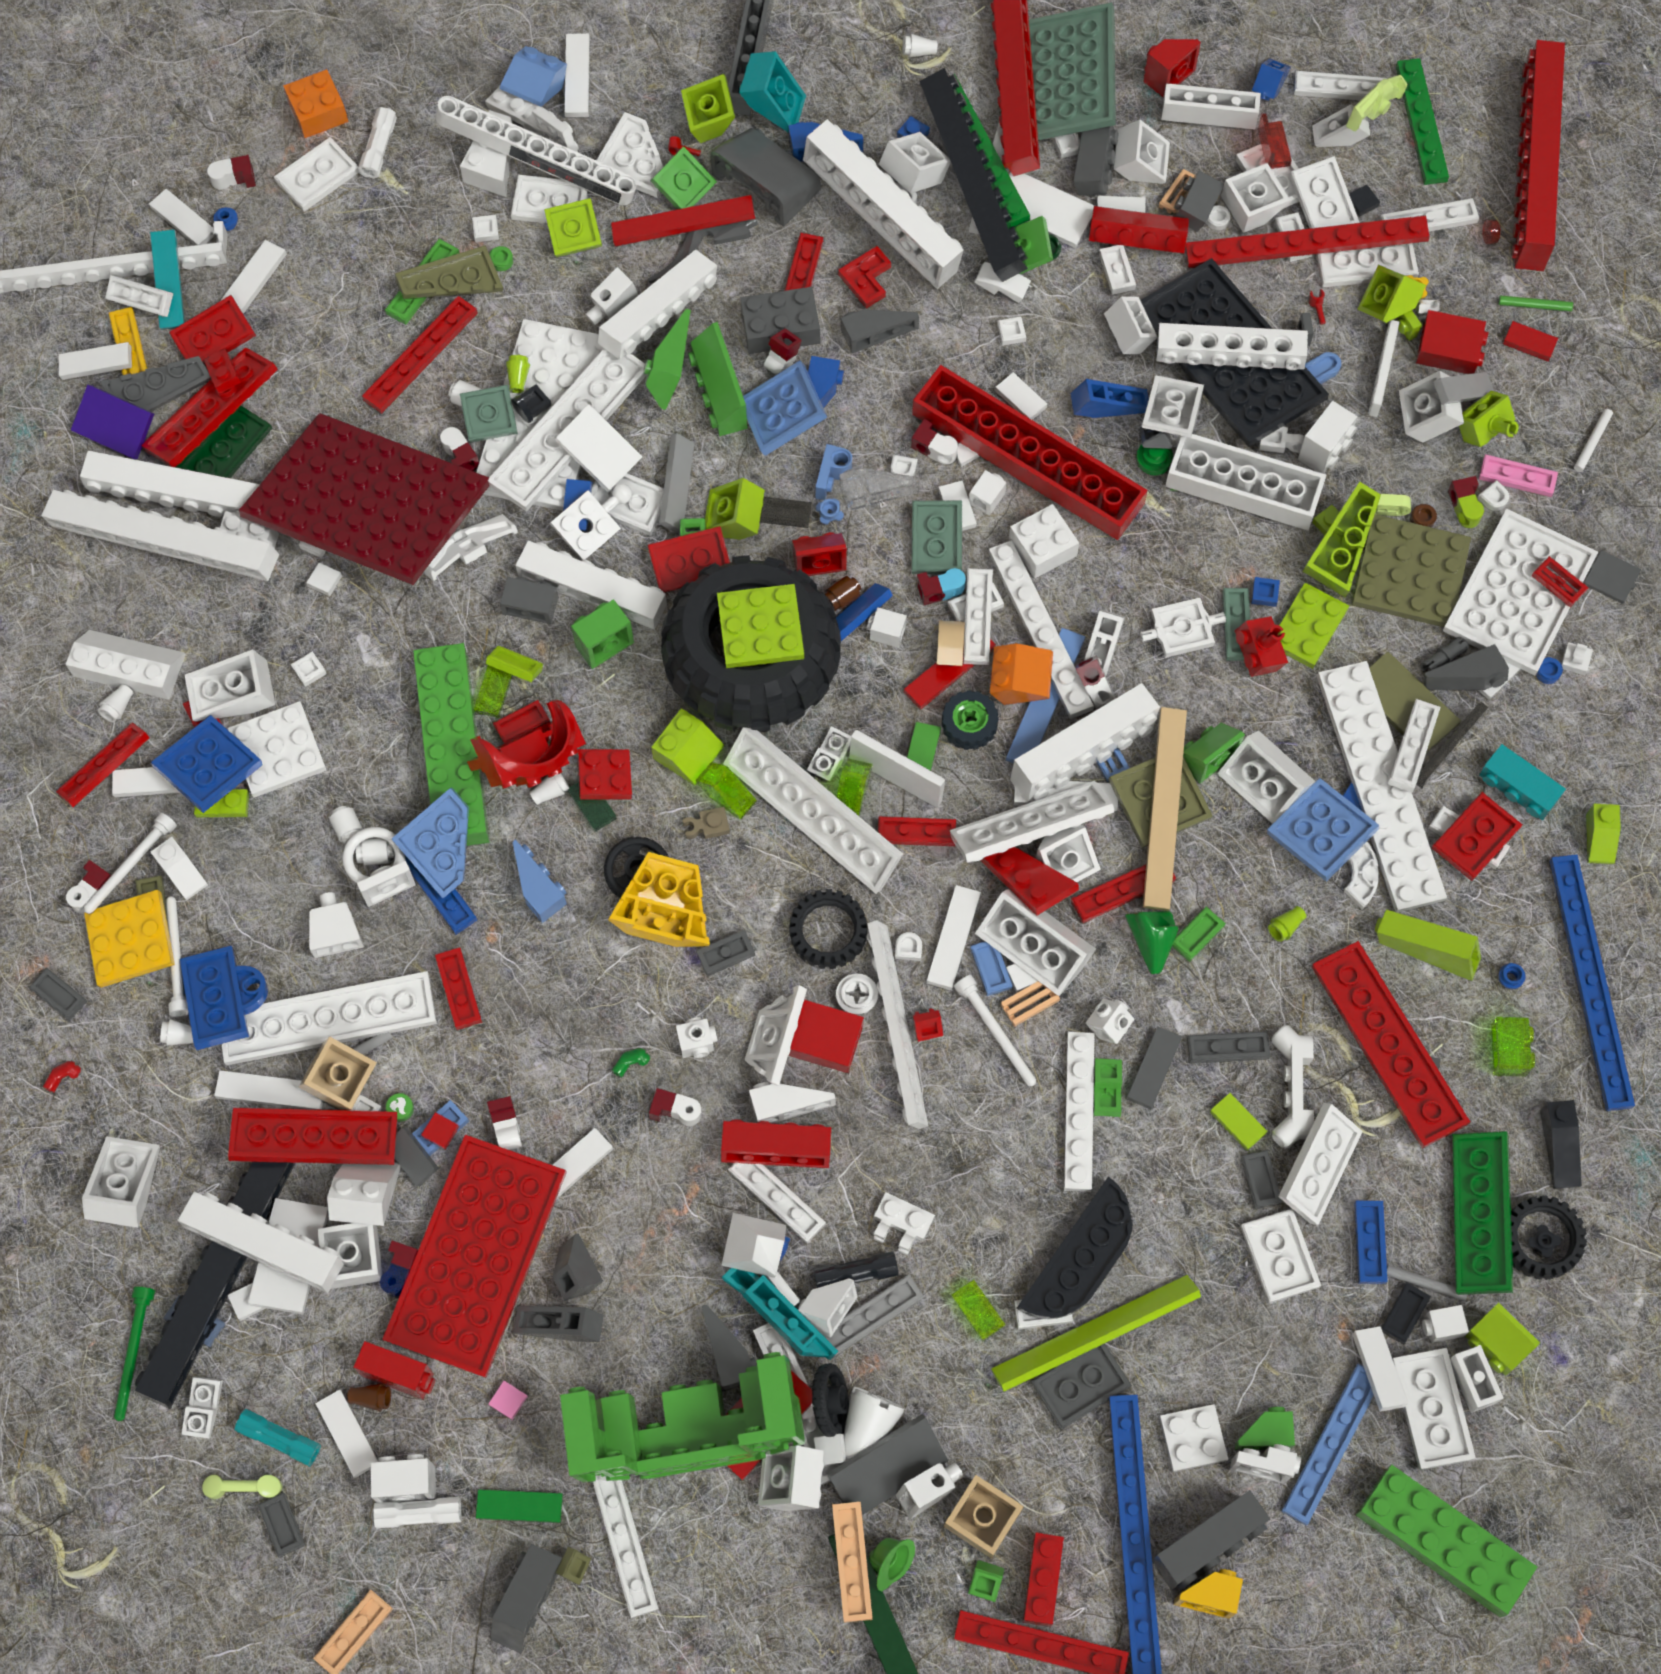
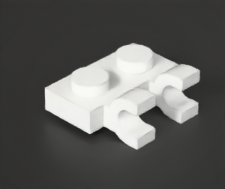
M885 1192L874 1215V1219L880 1223L874 1232L873 1240L883 1244L890 1228H895L905 1233L900 1241L898 1252L908 1256L915 1239L924 1241L935 1215Z

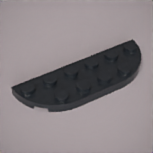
M1109 1176L1016 1309L1036 1318L1058 1319L1077 1312L1095 1294L1127 1247L1133 1226L1128 1199L1119 1185Z

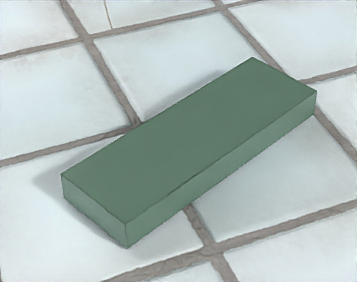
M1223 588V612L1226 618L1224 623L1226 661H1244V656L1240 645L1236 641L1234 630L1245 621L1250 620L1249 589Z

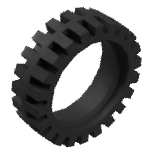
M826 889V892H821V890H817L814 895L810 893L806 895L805 900L801 899L792 912L789 925L791 943L795 952L800 955V958L804 962L807 960L809 965L813 967L818 965L820 969H825V967L836 969L838 965L841 967L846 966L848 961L852 962L855 960L856 955L861 953L867 937L865 913L860 908V904L856 900L853 901L852 896L849 894L843 895V891L837 890L832 892V889ZM823 906H834L844 910L851 917L854 925V935L849 944L843 949L832 953L820 952L812 948L806 942L802 932L803 923L807 915L816 908Z
M1535 1196L1519 1203L1511 1211L1512 1261L1515 1264L1514 1268L1518 1271H1524L1523 1274L1528 1277L1532 1275L1534 1279L1539 1280L1545 1278V1280L1558 1278L1574 1268L1583 1256L1584 1248L1587 1245V1239H1585L1587 1234L1586 1228L1582 1227L1584 1223L1582 1218L1576 1216L1578 1212L1574 1208L1572 1210L1568 1208L1569 1204L1565 1201L1559 1202V1198L1556 1197L1550 1199L1548 1196H1540L1538 1198ZM1535 1212L1550 1213L1558 1217L1566 1226L1570 1235V1247L1566 1256L1560 1261L1551 1264L1539 1263L1529 1258L1522 1251L1518 1242V1227L1522 1219Z

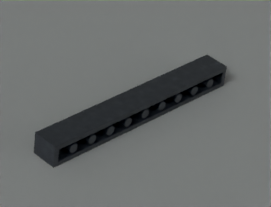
M943 68L921 80L920 84L994 273L1004 282L1028 269L1025 262L1028 256L1023 246L1018 245L1017 240L1020 239V236L1015 226L1011 227L1009 221L1012 220V216L1008 208L1003 207L1002 201L1005 198L1000 188L995 187L994 182L997 181L993 170L987 167V163L990 162L985 150H981L979 147L982 141L978 132L972 129V125L975 123L969 111L966 112L964 109L967 106L962 93L958 94L957 88L960 85L955 75H949L946 69Z
M251 1162L252 1164L248 1172H244L239 1179V1189L236 1195L231 1196L227 1204L232 1203L242 1208V1213L251 1216L254 1213L267 1220L272 1211L275 1198L279 1197L296 1163ZM214 1241L204 1247L198 1269L193 1270L187 1281L189 1286L185 1294L179 1296L175 1303L174 1310L176 1311L172 1319L168 1320L163 1326L161 1332L162 1339L158 1346L155 1345L152 1348L148 1357L150 1362L146 1370L141 1371L136 1379L135 1391L141 1397L171 1409L248 1258L247 1256Z

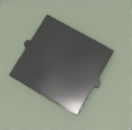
M1601 550L1595 563L1591 565L1584 584L1624 604L1630 590L1635 588L1634 583L1641 569Z

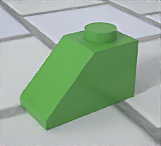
M1284 1407L1268 1408V1412H1264L1235 1443V1450H1244V1448L1266 1450L1268 1447H1273L1274 1444L1284 1445L1292 1449L1295 1446L1293 1411L1285 1412Z

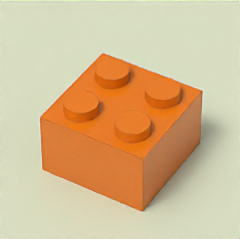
M327 69L283 85L288 103L304 138L349 122L344 104Z

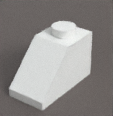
M1349 105L1312 125L1315 146H1351L1370 136L1368 117L1366 116L1362 120L1357 131H1352L1346 127L1354 108L1353 105Z
M170 837L151 851L157 863L186 901L208 886L173 837Z
M845 1279L811 1290L807 1298L801 1301L798 1311L822 1335L831 1338L857 1299L854 1280Z

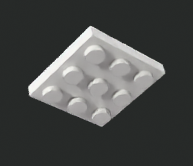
M301 701L228 728V731L262 761L263 765L246 778L253 798L327 771Z

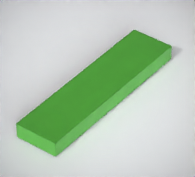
M438 239L418 266L459 254V249ZM399 291L387 306L385 312L388 316L407 325L427 297L403 299Z

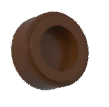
M1420 504L1413 509L1410 520L1414 524L1433 527L1437 519V513L1432 506Z

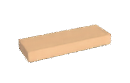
M370 1590L313 1659L330 1674H340L393 1608L374 1591Z

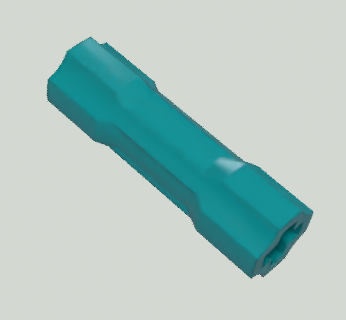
M248 1409L241 1413L234 1429L236 1432L281 1451L309 1467L315 1462L321 1448L319 1443L274 1424Z

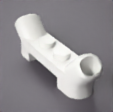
M1283 1025L1272 1036V1044L1288 1059V1066H1284V1082H1288V1091L1284 1093V1107L1288 1108V1116L1272 1130V1138L1280 1147L1288 1149L1299 1139L1306 1140L1314 1123V1110H1303V1065H1310L1314 1056L1313 1037L1298 1035L1289 1025Z

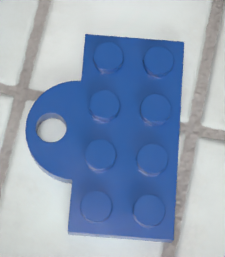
M232 946L181 958L180 964L193 1043L196 1051L249 1037L246 1015L261 1007L268 994V986L263 974L251 966H237ZM252 984H260L259 988L255 991L247 990Z

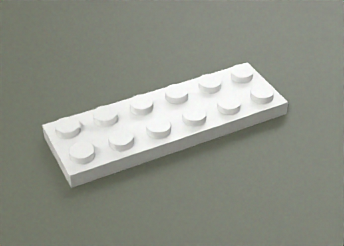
M1092 781L952 829L950 834L966 862L969 863L982 860L984 857L995 853H1003L1009 848L1021 844H1029L1033 840L1044 836H1052L1067 828L1078 827L1090 820L1101 819L1108 814L1114 813L1113 803L1099 785Z

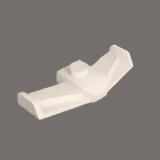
M501 514L465 529H460L452 534L424 573L434 582L437 579L436 576L458 558L465 564L476 560L487 553L484 543L509 533L517 534V528L508 518Z

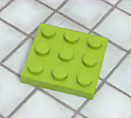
M795 584L717 593L726 668L804 659Z

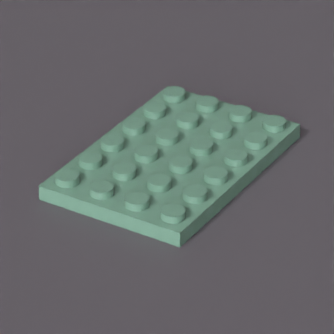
M1113 3L1030 19L1029 28L1038 140L1116 125L1115 10Z

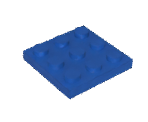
M212 715L151 762L153 768L202 813L207 811L263 765L258 756Z

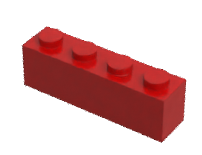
M1094 206L1089 241L1184 254L1189 219Z
M738 1119L723 1121L721 1162L829 1169L831 1127H825L821 1124L802 1126L791 1122L785 1124H771L768 1121L750 1123Z

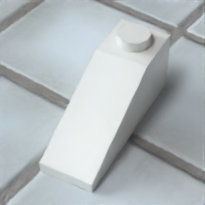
M1101 609L1084 661L1097 655L1105 676H1107L1125 616Z
M763 1082L756 1084L752 1090H749L757 1122L768 1121L772 1124L836 1105L834 1093L784 1084L776 1086Z

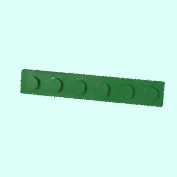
M1421 59L1397 61V74L1402 75L1407 82L1403 99L1424 185L1446 183L1449 179L1448 169Z

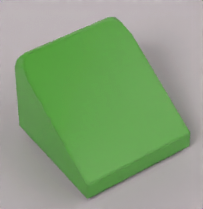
M978 1560L968 1594L995 1602L1003 1578L1004 1568Z

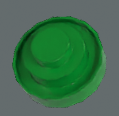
M1142 444L1137 450L1136 462L1144 473L1157 476L1169 470L1173 461L1171 448H1144Z

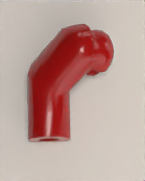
M66 1061L54 1067L43 1088L55 1093L61 1080L67 1076L72 1079L77 1078L81 1072V1067L75 1065L74 1061Z

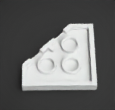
M624 112L596 161L630 175L636 181L637 190L657 198L660 191L650 180L664 167L659 152L651 137L646 120Z

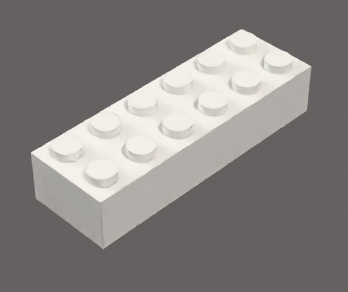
M1192 434L1191 437L1181 436L1165 487L1309 530L1327 475Z
M1141 683L1016 758L1010 781L1017 787L1027 802L1033 799L1037 801L1045 798L1049 793V789L1054 786L1057 789L1062 788L1070 781L1071 777L1076 774L1078 776L1085 774L1089 771L1091 765L1097 761L1103 763L1111 757L1116 748L1124 750L1137 737L1141 736L1143 738L1149 735L1154 730L1153 727L1157 720L1160 706Z

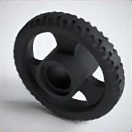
M630 837L615 844L609 851L604 863V877L609 889L618 898L622 897L635 875L631 872V868L635 865H641L645 858L644 855L640 854L642 847L650 849L655 854L669 857L664 848L656 841L646 837ZM623 851L628 855L624 866L625 874L621 877H614V862Z
M832 1363L822 1364L818 1367L812 1384L814 1416L820 1431L826 1437L843 1434L849 1407L845 1378L840 1369ZM828 1378L831 1381V1386H827Z

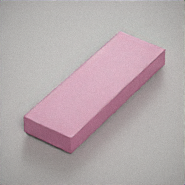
M1485 454L1479 480L1491 483L1497 480L1503 486L1552 497L1558 472Z

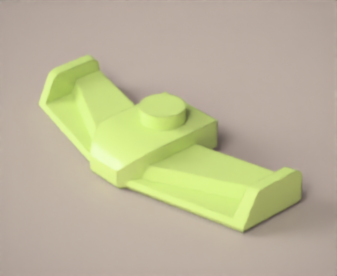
M1402 75L1383 79L1377 83L1354 106L1346 127L1352 131H1357L1366 116L1374 120L1379 115H1384L1391 106L1389 100L1403 97L1407 82Z

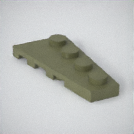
M485 245L395 273V280L403 299L503 292L502 283Z

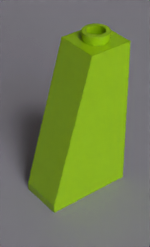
M1386 910L1383 918L1379 917L1377 920L1375 932L1378 935L1380 944L1467 980H1473L1481 960L1478 936L1390 910Z

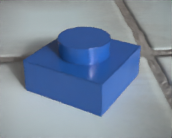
M910 116L897 131V138L921 132L927 137L930 133V127Z
M1255 577L1251 604L1276 607L1280 580Z

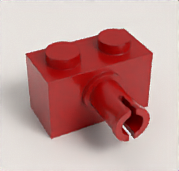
M1272 616L1245 621L1234 630L1236 641L1240 645L1244 656L1245 666L1248 668L1251 677L1277 672L1288 663L1280 641L1284 638L1285 632L1278 635L1283 631V628L1274 624Z

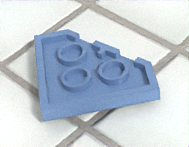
M452 787L392 838L393 842L442 898L446 897L460 885L465 877L469 806Z

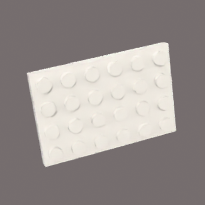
M1506 509L1452 611L1443 632L1456 638L1462 637L1464 638L1462 641L1466 640L1468 644L1478 649H1484L1495 644L1506 662L1535 676L1570 607L1532 577L1533 572L1550 556L1583 583L1598 551ZM1548 566L1546 567V568H1548L1551 572H1553L1556 576H1559V575H1558L1555 571H1553L1550 567H1548ZM1567 581L1565 582L1572 589L1578 592V590L1574 588L1571 584H1569Z

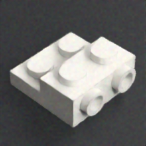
M1279 1444L1268 1447L1261 1456V1452L1244 1448L1243 1452L1238 1451L1231 1459L1229 1470L1285 1484L1295 1474H1298L1301 1457L1297 1456L1296 1453L1290 1452L1291 1448Z

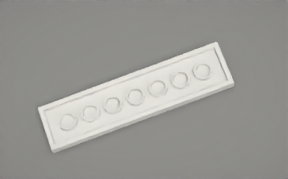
M604 348L489 477L488 483L490 487L527 512L573 459L554 439L588 404L607 421L647 375L643 373L645 363L632 354H626L619 360Z
M743 727L723 764L875 894L880 892L903 856V853L759 731Z
M426 971L263 1003L256 1011L246 1015L249 1037L222 1044L223 1059L227 1066L321 1047L323 1041L328 1037L343 1043L374 1037L382 1033H394L437 1024L429 973Z

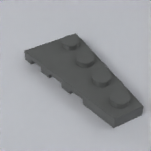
M197 356L169 363L167 366L146 369L143 372L132 375L130 373L122 375L120 378L103 380L100 383L106 392L152 412L210 381L211 376L200 357Z

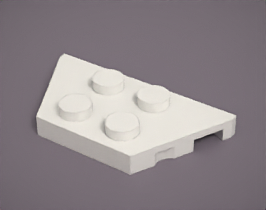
M800 985L793 988L794 993L786 998L782 995L771 1005H767L759 1010L745 1056V1061L749 1065L753 1066L758 1073L764 1075L768 1082L776 1086L780 1084L807 989Z

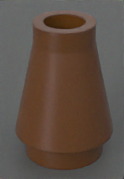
M383 1383L350 1387L348 1403L380 1412L382 1409H388L390 1406L391 1388L386 1387Z

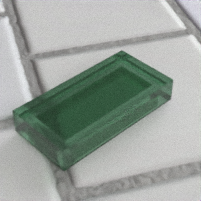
M579 782L569 787L568 793L595 832L617 819L616 814L606 800L580 799Z

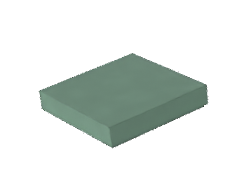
M508 385L460 393L469 443L518 434Z

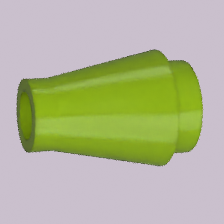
M511 355L506 362L509 391L512 393H523L530 363L526 356Z
M1295 906L1292 910L1271 919L1270 925H1268L1270 935L1279 942L1289 940L1302 921L1306 919L1305 911L1301 907Z

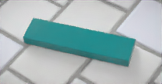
M176 231L150 232L155 287L173 293L168 317L158 315L159 327L161 330L175 329L185 323Z

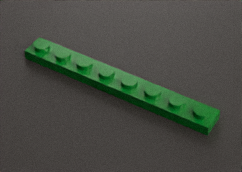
M959 83L960 87L957 88L958 94L962 93L967 103L964 109L966 112L969 111L975 124L972 125V129L978 132L982 141L979 147L981 150H985L990 161L987 163V167L993 170L997 181L994 182L995 187L1000 188L1005 198L1002 204L1003 207L1008 208L1012 216V220L1009 221L1011 227L1030 221V213Z

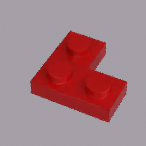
M876 246L840 268L838 275L867 309L886 297V291L877 282L875 277L890 269L891 261Z

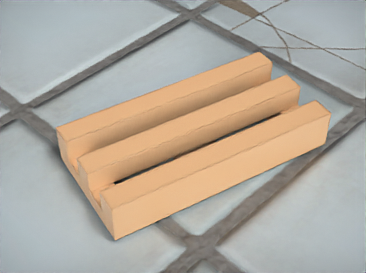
M1183 169L1160 201L1158 208L1162 210L1166 208L1169 214L1175 213L1174 205L1180 195L1184 196L1186 190L1182 187L1173 202L1170 204L1168 201L1185 177H1194L1195 175Z
M1037 981L1002 1001L1001 1007L1015 1027L1059 1002L1060 998L1045 985ZM1042 987L1045 988L1043 991L1037 993L1036 995L1030 997L1029 999L1023 1001L1011 1009L1009 1008V1006H1011L1012 1004L1025 998L1026 996L1037 991L1038 989ZM1048 994L1051 997L1022 1015L1014 1016L1015 1013Z

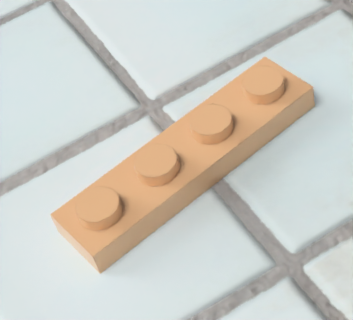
M861 1502L832 1504L844 1623L872 1620Z

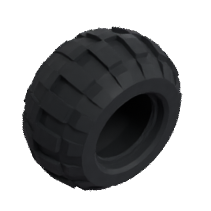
M750 555L732 557L731 563L719 566L715 562L700 570L698 579L695 582H686L675 596L673 607L667 612L661 631L662 660L666 677L673 691L684 700V705L702 719L705 716L715 721L716 726L730 731H735L737 727H747L759 732L770 731V725L782 722L787 726L805 715L806 709L812 705L816 706L828 692L829 685L837 673L840 662L841 635L836 620V613L829 599L824 593H820L817 590V584L800 569L798 571H791L787 568L784 561L767 557L765 561L750 560ZM795 584L804 659L767 663L756 667L726 668L725 659L715 651L709 638L714 629L721 624L717 593Z

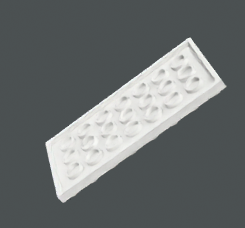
M523 319L513 355L526 356L530 363L524 392L537 384L551 400L553 406L604 348L598 344V334ZM506 374L503 385L509 386L508 374ZM510 392L511 399L522 394ZM552 406L533 418V421L527 423L513 407L518 434L487 439L476 473L490 477ZM572 459L533 505L563 511L566 480H578L582 466ZM490 486L484 492V495L507 499Z

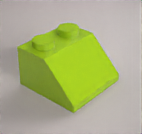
M725 74L681 90L689 129L700 143L722 136L735 118Z
M1378 264L1357 310L1387 323L1416 308L1419 300L1422 298L1426 285Z
M745 478L710 489L705 515L706 530L721 526L723 538L737 540L757 535L760 527L759 522L765 490Z
M681 708L651 749L654 760L695 786L722 751L724 744L701 720Z
M1499 1302L1465 1335L1469 1346L1474 1348L1481 1345L1485 1356L1489 1359V1365L1496 1372L1503 1373L1505 1376L1540 1344Z

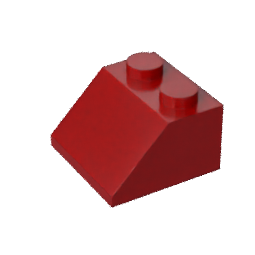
M1164 39L1158 45H1153L1147 52L1143 82L1164 98L1166 84L1180 85L1196 70L1201 42L1198 39Z
M829 532L822 536H802L797 540H792V552L796 571L800 569L808 576L847 571V548L842 533L835 534Z

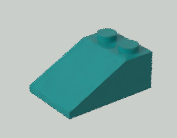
M776 51L751 53L739 93L750 108L789 133L788 125L799 122L806 94Z

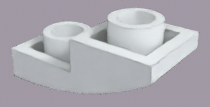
M984 262L974 282L994 295L1000 291L1019 303L1023 299L1031 280L1017 274L1002 282L994 273L991 263Z
M831 726L821 747H818L807 771L830 782L850 749L851 736Z
M200 1376L193 1377L189 1405L185 1408L182 1435L208 1439L211 1437L223 1380Z

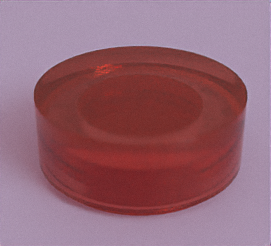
M1495 219L1486 220L1483 224L1482 235L1485 244H1496L1500 239V225Z

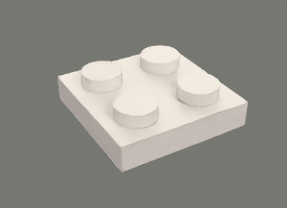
M1215 1404L1160 1415L1159 1419L1172 1472L1228 1461Z

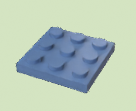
M801 360L743 396L746 403L747 420L759 449L765 456L827 418L807 369Z
M1319 778L1267 829V834L1327 882L1379 830V824Z

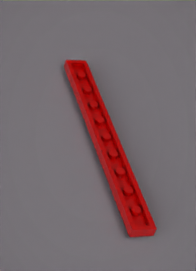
M1425 215L1186 242L1185 248L1188 268H1196L1211 258L1217 265L1428 242L1430 235Z

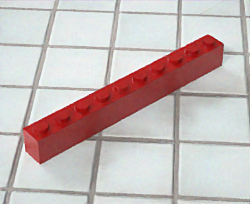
M993 0L991 2V9L995 21H992V27L996 34L993 44L997 53L995 66L999 73L996 83L1000 91V96L997 100L1001 109L999 123L1003 129V135L1000 136L1001 144L1004 148L1002 163L1005 169L1008 168L1013 176L1040 169L1027 0Z

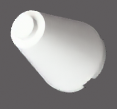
M854 1386L850 1395L844 1429L846 1461L886 1437L898 1422L905 1409L884 1397L871 1393L868 1394L869 1391Z

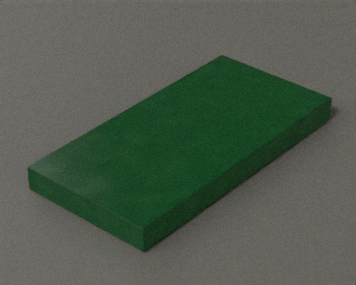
M240 405L233 414L224 420L215 431L205 438L175 468L231 478L273 429L272 425Z

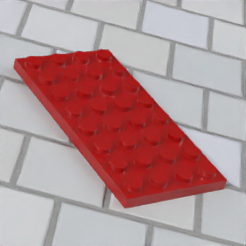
M465 1135L382 1340L487 1378L567 1171Z

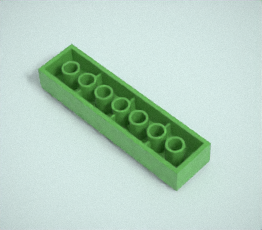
M460 643L413 650L430 805L452 787L469 806L467 846L490 843L481 769L471 771L467 761L478 756L470 739L477 737L469 661L465 644Z

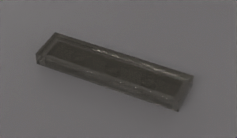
M1482 702L1476 705L1420 771L1416 783L1417 786L1422 789L1483 718L1488 706Z

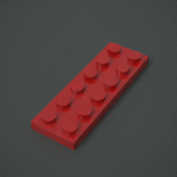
M245 347L232 359L241 383L219 394L211 379L141 446L148 454L169 467L175 468L205 438L215 431L224 420L233 414L243 402L250 398L261 385L271 378L278 370L275 364Z
M233 1108L228 1160L394 1165L398 1115L397 1112Z

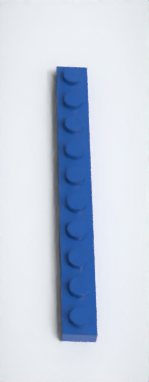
M1578 854L1552 857L1550 859V866L1606 1111L1631 1109L1635 1106Z
M1138 1395L1109 1396L1132 1674H1162Z

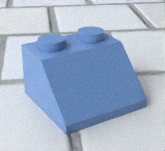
M525 46L514 55L501 82L500 89L541 107L563 89L567 63L560 61L557 57L541 53L536 48Z

